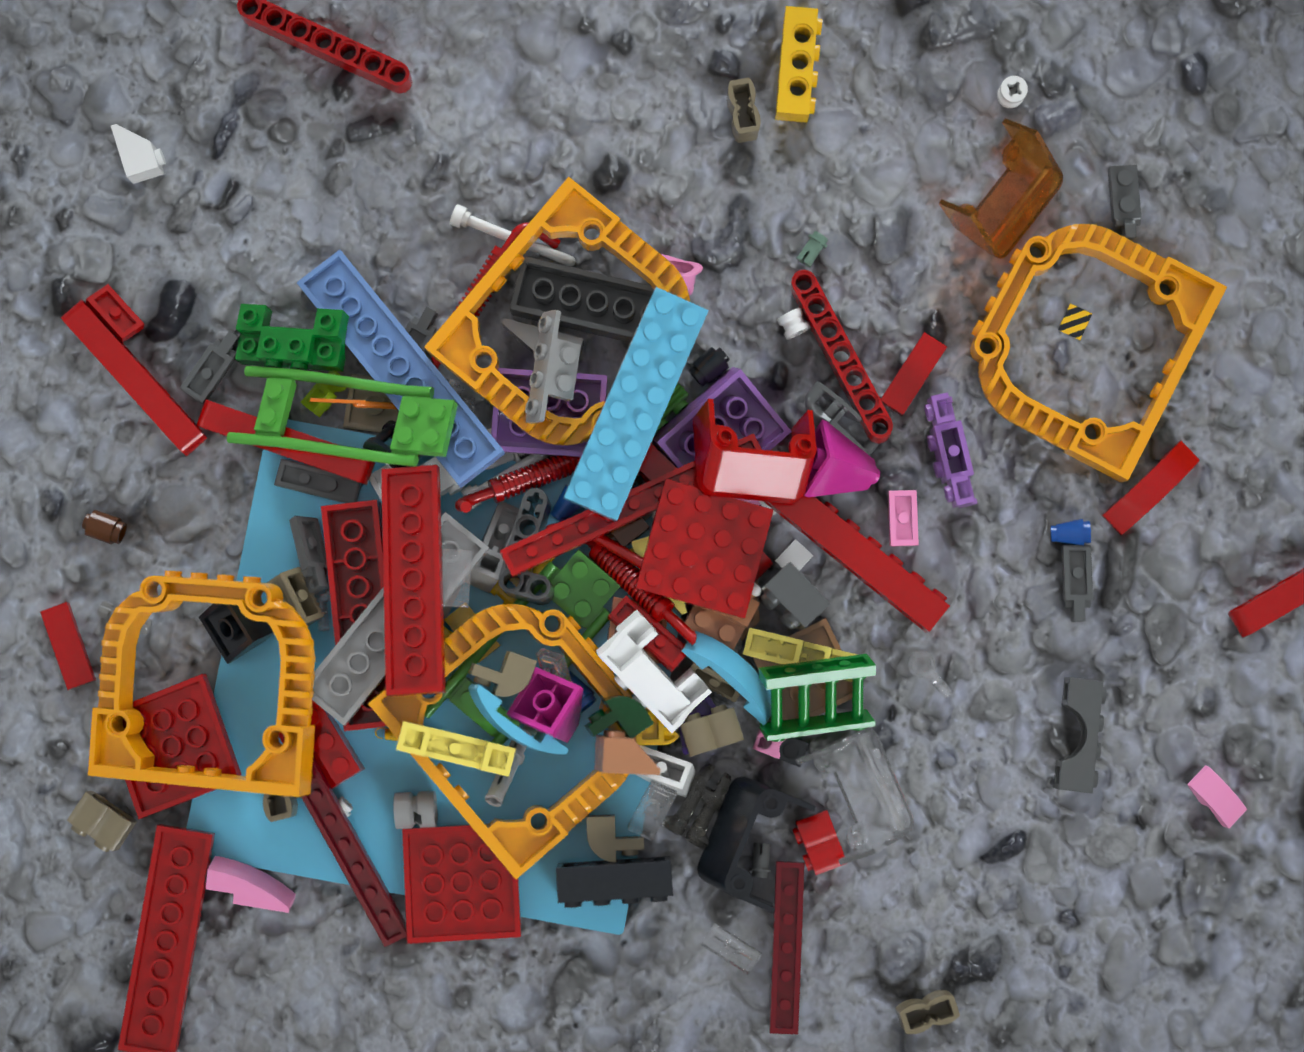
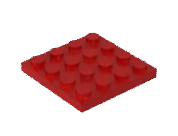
M665 479L635 589L745 619L774 510L735 498L708 496L697 487Z
M200 674L133 701V709L138 710L144 719L143 729L139 734L148 749L155 755L154 767L178 769L180 765L195 766V771L204 772V768L221 769V774L242 776L207 674ZM123 718L122 725L126 728V720ZM125 780L138 819H143L217 790Z
M470 825L402 829L407 944L521 937L519 878L515 879Z

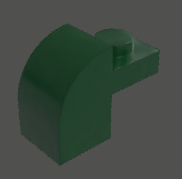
M610 696L602 700L608 710L604 712L603 709H600L589 716L590 722L585 725V728L591 736H596L616 722L621 731L625 732L626 737L634 738L653 725L654 722L638 701L625 696Z

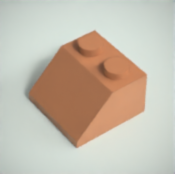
M604 730V735H596L595 770L601 773L660 775V768L634 739L625 736V732L620 730Z

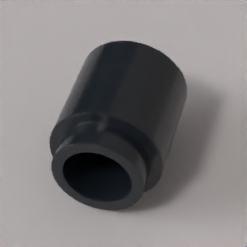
M711 347L692 363V367L688 371L697 383L703 387L706 383L711 384L729 368L727 362L730 359L720 347L717 350Z

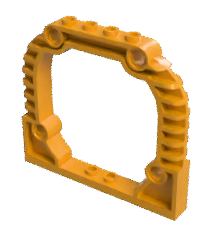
M568 177L424 346L431 356L530 436L542 442L560 446L588 442L605 401L594 404L581 418L559 417L546 410L544 422L527 423L525 406L529 397L498 371L499 360L497 354L489 346L482 345L480 322L473 315L493 290L498 292L507 281L505 276L510 270L513 269L515 271L521 266L525 259L523 255L538 237L544 233L550 239L579 238L581 246L588 251H596L603 247L649 283L654 290L658 287L690 302L686 283L676 267L624 225L617 215ZM589 229H596L600 233L598 238L594 240L587 239L584 234ZM486 355L492 358L490 366L486 368L477 366V361L481 356Z
M1073 224L1055 230L1046 237L1034 236L1024 244L1021 250L1015 249L1008 262L1012 264L1009 273L1003 272L996 287L1000 288L996 297L991 296L985 305L984 311L988 312L983 321L978 320L971 334L975 338L970 346V354L975 361L979 362L978 376L983 393L998 414L1020 428L1064 450L1063 453L1123 483L1129 480L1227 286L1169 256L1165 259L1157 253L1142 247L1140 244L1113 232V230L1094 224ZM1030 247H1037L1041 251V257H1033L1030 253ZM1080 253L1097 258L1146 284L1149 287L1148 296L1150 300L1157 305H1166L1173 318L1175 329L1185 334L1173 360L1169 358L1164 365L1162 373L1165 375L1161 383L1157 382L1149 395L1153 399L1140 424L1133 421L1121 426L1107 427L1098 418H1089L1082 423H1078L1026 396L1012 384L1004 370L1003 364L1010 350V341L1005 330L1033 276H1040L1046 273L1055 264L1060 255ZM1160 284H1166L1169 287V295L1161 292ZM980 342H988L992 347V352L990 354L983 353L980 349ZM1087 426L1095 429V440L1089 439L1086 436L1085 429Z
M165 570L164 576H148L140 585V591L129 595L128 598L114 609L104 628L105 633L101 642L102 656H100L98 707L92 708L88 776L290 797L309 795L311 793L315 725H311L312 697L314 695L313 681L315 680L314 666L316 662L315 644L307 623L294 610L293 606L283 601L281 589L275 584L261 583V577L243 576V581H234L235 575L217 574V579H208V573L191 572V577H182V571ZM159 584L162 589L160 596L157 593V587ZM263 592H265L267 595V602L265 603V605L261 600ZM183 601L238 605L241 613L248 619L268 622L279 642L281 659L276 725H271L264 731L262 742L265 750L246 769V776L221 774V769L204 768V772L195 771V766L180 765L178 769L154 767L155 755L148 749L139 734L144 725L143 716L138 710L133 709L136 646L140 630L152 613L173 611L180 607ZM123 718L126 720V728L122 725ZM280 732L283 733L285 738L283 745L278 738Z
M519 604L492 606L476 613L444 639L445 677L490 639L505 631L525 629L539 644L558 646L602 700L610 696L632 698L634 694L629 688L626 691L623 690L615 681L614 672L596 654L598 649L596 644L589 637L584 639L578 632L581 627L571 615L566 618L562 612L555 609L540 612L532 607ZM550 615L556 617L559 624L558 628L553 632L548 631L544 624L545 619ZM385 688L368 704L396 738L399 739L403 721L423 725L427 705L438 702L442 698L443 693H436L431 698H425L422 694L389 697L386 696ZM601 700L599 710L603 709L605 712L608 709ZM616 722L608 727L609 730L621 731ZM411 754L515 879L519 878L564 839L572 828L611 796L629 775L601 773L594 769L548 809L543 806L534 805L527 808L523 819L504 820L494 818L485 825L466 803L469 796L458 784L456 787H453L447 780L451 775L441 763L435 766L429 757ZM536 813H542L545 816V822L539 828H534L531 825V818Z

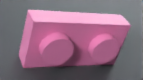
M917 490L888 491L890 547L918 546Z

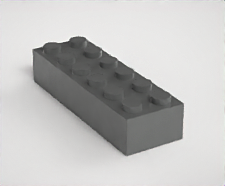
M523 256L525 259L519 268L510 305L511 315L539 322L543 312L558 310L561 311L560 327L631 343L654 289L651 285Z

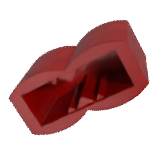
M827 810L795 821L797 827L793 828L792 831L797 844H804L807 854L802 855L808 871L813 870L815 875H819L848 864Z

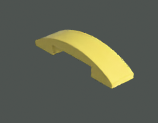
M405 721L402 723L396 746L398 751L439 759L508 777L516 750L513 747Z

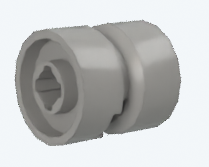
M419 791L416 796L412 792L394 794L393 808L396 829H410L415 824H418L420 828L437 827L438 812L435 791Z

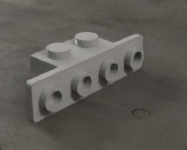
M558 310L543 312L538 322L539 337L534 349L535 363L529 380L531 389L529 400L525 406L527 423L544 422L548 396L565 401L573 400L581 345L557 338L561 311Z

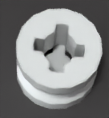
M1019 76L1007 77L997 92L999 103L1006 108L1018 107L1028 92L1026 81Z
M801 308L794 309L777 319L778 324L783 326L785 330L784 336L786 340L792 339L811 328L809 323L804 321Z

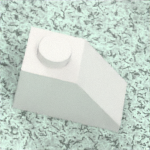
M117 124L111 125L126 177L133 184L165 174L162 165L166 164L160 148L157 149L149 140Z
M640 745L644 752L660 768V775H635L663 790L686 797L696 773L693 763Z

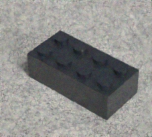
M670 856L616 859V862L606 860L558 863L556 867L558 903H564L565 908L581 907L585 901H593V906L610 905V901L622 899V904L639 903V898L650 897V902L668 901L667 896H673Z

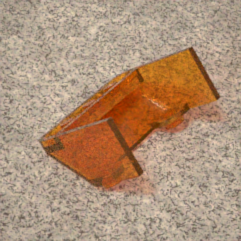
M1006 118L1002 123L1012 138L1002 152V161L1006 170L975 209L974 206L967 203L957 206L943 199L938 203L958 231L988 254L999 259L1009 255L1059 191L1063 183V173L1038 130Z

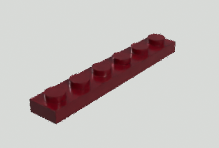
M776 861L769 1032L772 1034L798 1035L804 862Z

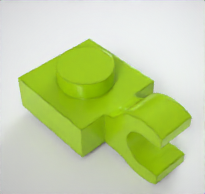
M337 371L328 372V374L340 375ZM316 383L300 403L320 418L331 407L332 403L310 402V398L336 399L337 396L334 393L341 392L346 387Z

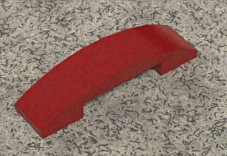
M1181 440L1138 483L1102 515L1120 535H1123L1159 503L1200 461Z

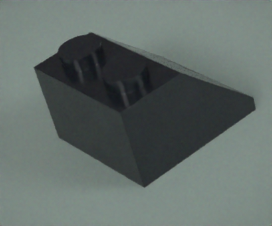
M213 603L199 616L200 621L227 664L260 645L274 634L268 622L248 619L241 613L238 605Z

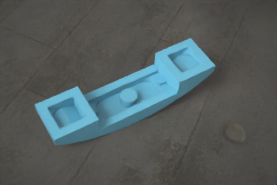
M695 631V644L691 645L687 642L682 652L702 670L710 666L747 700L743 707L762 725H765L771 716V691L766 690L759 679V674L731 648L706 634Z
M471 683L468 687L470 695L481 714L495 729L510 740L522 746L546 753L567 754L569 751L568 748L550 735L537 732L533 738L496 711L502 701L481 685Z

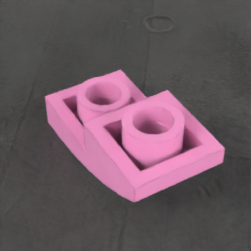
M1205 765L1187 784L1202 805L1209 807L1223 827L1230 829L1247 810L1232 789L1209 766Z

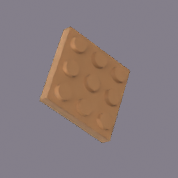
M826 618L788 636L841 650ZM752 657L758 671L760 667L780 665ZM844 680L837 682V706L852 699V682ZM825 682L809 686L810 717L818 716L825 712ZM798 686L785 687L782 690V720L797 719Z

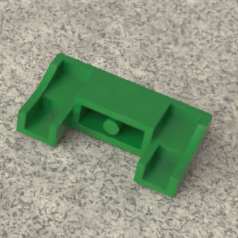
M240 305L236 330L240 333L235 360L241 365L343 372L346 360L345 338L349 315L344 310L317 308L313 329L271 327L270 322L273 311L266 305Z

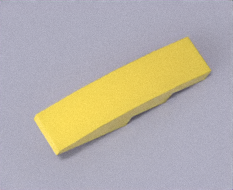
M750 627L743 651L745 656L780 665L857 655ZM846 679L844 681L852 682V679Z

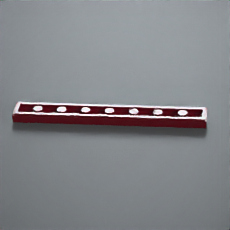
M313 756L311 793L301 798L384 947L389 946L407 937L406 922Z

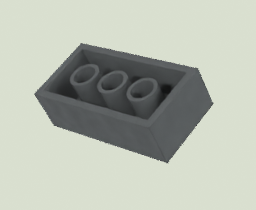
M791 562L761 588V597L759 598V601L769 611L774 608L780 614L778 620L788 631L794 629L796 632L806 628L830 605L826 598Z

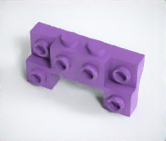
M947 392L931 396L927 400L928 404L924 405L926 418L928 421H932L933 428L929 431L930 435L927 436V443L930 452L934 451L937 461L933 463L935 476L937 479L941 478L942 484L947 483V486H944L947 502H951L953 508H963L977 504L970 481L974 471L962 422L956 421L952 407V396H949Z

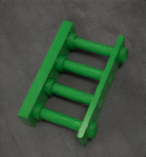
M868 654L760 667L759 679L766 690H771V722H767L765 725L760 723L759 729L767 741L781 742L787 738L845 730L861 731L867 727H874L876 721L867 709H863V686L866 677L876 676V664ZM852 679V711L836 713L837 682L839 680ZM825 682V715L810 717L809 686ZM798 686V718L782 720V690L785 687Z

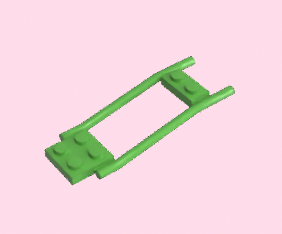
M246 366L244 369L245 376L267 378L254 427L256 432L255 434L229 432L227 434V442L233 444L280 447L385 464L417 466L419 461L418 455L446 457L458 404L454 400L433 399V387L402 385L300 369ZM299 380L402 396L390 446L391 453L282 437L285 433L297 386L295 381Z
M578 549L561 570L549 561L539 574L545 576L554 588L552 601L567 614L571 615L581 626L586 628L585 632L581 635L584 639L589 637L592 640L609 621L607 617L611 612L603 606L620 588V585L592 559ZM544 584L537 585L534 588L533 594L536 595L539 590L545 593L547 586ZM517 599L513 604L526 606L529 602ZM502 633L486 642L460 665L445 683L446 693H443L442 698L435 704L427 705L426 718L429 719L448 698L450 702L489 735L494 737L491 742L503 745L509 739L495 729L481 714L468 690L471 683H476L466 677L471 664H477ZM564 655L550 673L561 677L572 663ZM499 705L496 710L498 713L518 727L522 724L506 715L507 710L502 705Z

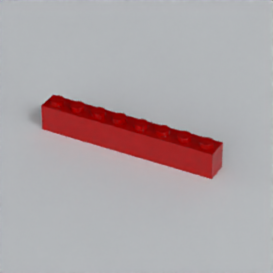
M803 496L794 504L763 501L925 633L931 631L950 607L945 602L947 597L935 588L931 591L924 585L925 579L915 571L911 573L906 571L902 567L904 563L892 553L889 556L880 550L882 545L871 536L865 538L858 532L861 528L850 519L844 521L837 515L838 509L831 503L826 501L823 504L816 496Z

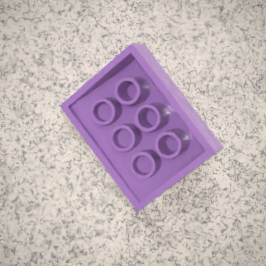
M731 367L654 435L652 442L676 468L694 461L693 418L707 399L714 400L716 425L730 427L736 433L738 440L754 433L762 450L773 449L792 431L743 371L739 368Z
M498 369L505 378L529 397L531 389L529 380L533 370ZM577 373L573 400L565 401L548 396L546 410L559 417L581 418L594 404L606 401L607 375ZM493 406L491 435L504 452L569 457L582 456L587 442L568 446L542 442L530 436Z

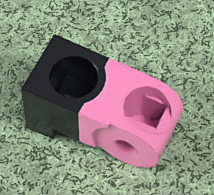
M759 729L752 749L801 767L809 743L795 738H787L781 742L767 741Z

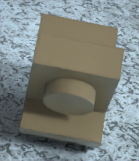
M506 651L499 672L472 663L468 674L475 676L473 682L490 687L491 682L495 683L492 690L493 695L508 697L521 692L528 685L537 661L511 651Z
M615 814L587 815L588 843L592 851L601 859L616 862V851H622V855H638V850H644V836L615 837Z

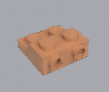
M751 594L745 619L693 605L684 623L694 632L698 631L706 634L734 650L743 631L752 620L760 602L756 601V596Z

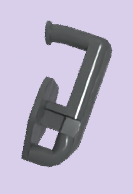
M817 381L807 393L804 402L806 411L813 410L814 424L818 427L821 420L829 422L870 456L879 444L870 441L868 438L861 446L837 423L842 416L860 423L862 420L861 416L842 398ZM821 396L829 403L824 409L816 404V401ZM876 423L877 427L874 431L876 434L881 435L887 432L886 426Z

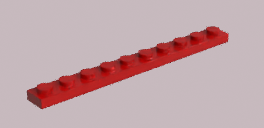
M754 433L738 440V447L762 450ZM696 460L631 489L617 521L586 510L501 549L500 554L511 577L656 511L665 479L699 488L697 485Z

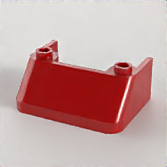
M707 399L693 418L696 474L699 489L704 494L715 497L788 504L798 502L806 492L817 451L813 410H807L792 427L791 440L788 445L789 452L738 447V438L734 430L728 426L715 424L714 400Z

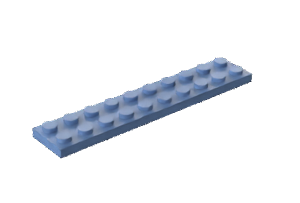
M338 250L296 282L316 308L344 310L349 315L345 344L375 381L433 387V399L454 400L458 404L446 457H435L460 488L505 454L492 435L341 250ZM385 393L399 410L402 396Z

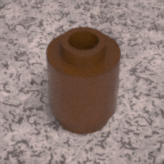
M94 510L91 514L88 513L85 516L82 529H85L86 536L112 545L113 543L120 544L126 534L127 524L122 522L121 518Z

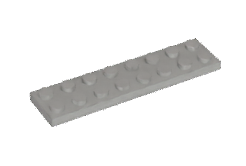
M446 512L441 516L443 605L490 549ZM384 587L314 671V695L312 700L343 726H346L385 678Z

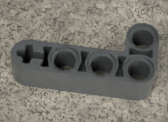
M532 488L524 494L508 546L545 530L551 512V503L543 490ZM540 499L541 502H542V505H541V504H537V505H536V508L534 509V507L532 506V503H537L538 500ZM527 525L536 526L535 531L531 535H523V529ZM503 561L498 582L507 596L537 605L548 604L553 599L554 588L545 576L532 573L534 568L514 576L520 579L518 586L513 589L507 588L508 580L513 577H511ZM537 585H546L547 588L543 595L536 596L533 594L534 588Z

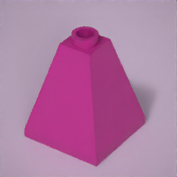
M821 420L815 430L817 451L804 496L815 497L868 490L872 484H876L880 477V469L876 467L875 460L829 422Z
M535 667L528 685L519 692L506 715L568 743L579 725L583 688Z

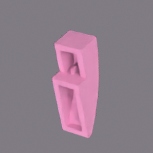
M215 856L207 869L206 889L234 894L233 904L289 913L295 900L296 894L283 883L269 874L242 862Z

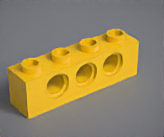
M785 7L775 120L807 123L809 114H814L816 98L811 97V90L817 87L818 71H813L814 61H819L820 45H815L816 35H821L822 19L818 18V9ZM803 34L808 38V41L800 43L795 39V36ZM800 60L805 63L806 67L804 69H797L792 63ZM792 87H800L804 94L800 96L793 95L790 89Z

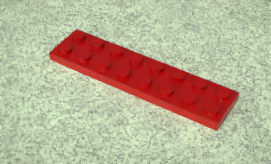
M438 465L381 469L386 696L446 693L440 467Z
M158 824L156 827L118 1050L177 1052L206 889L207 869L210 866L215 833Z

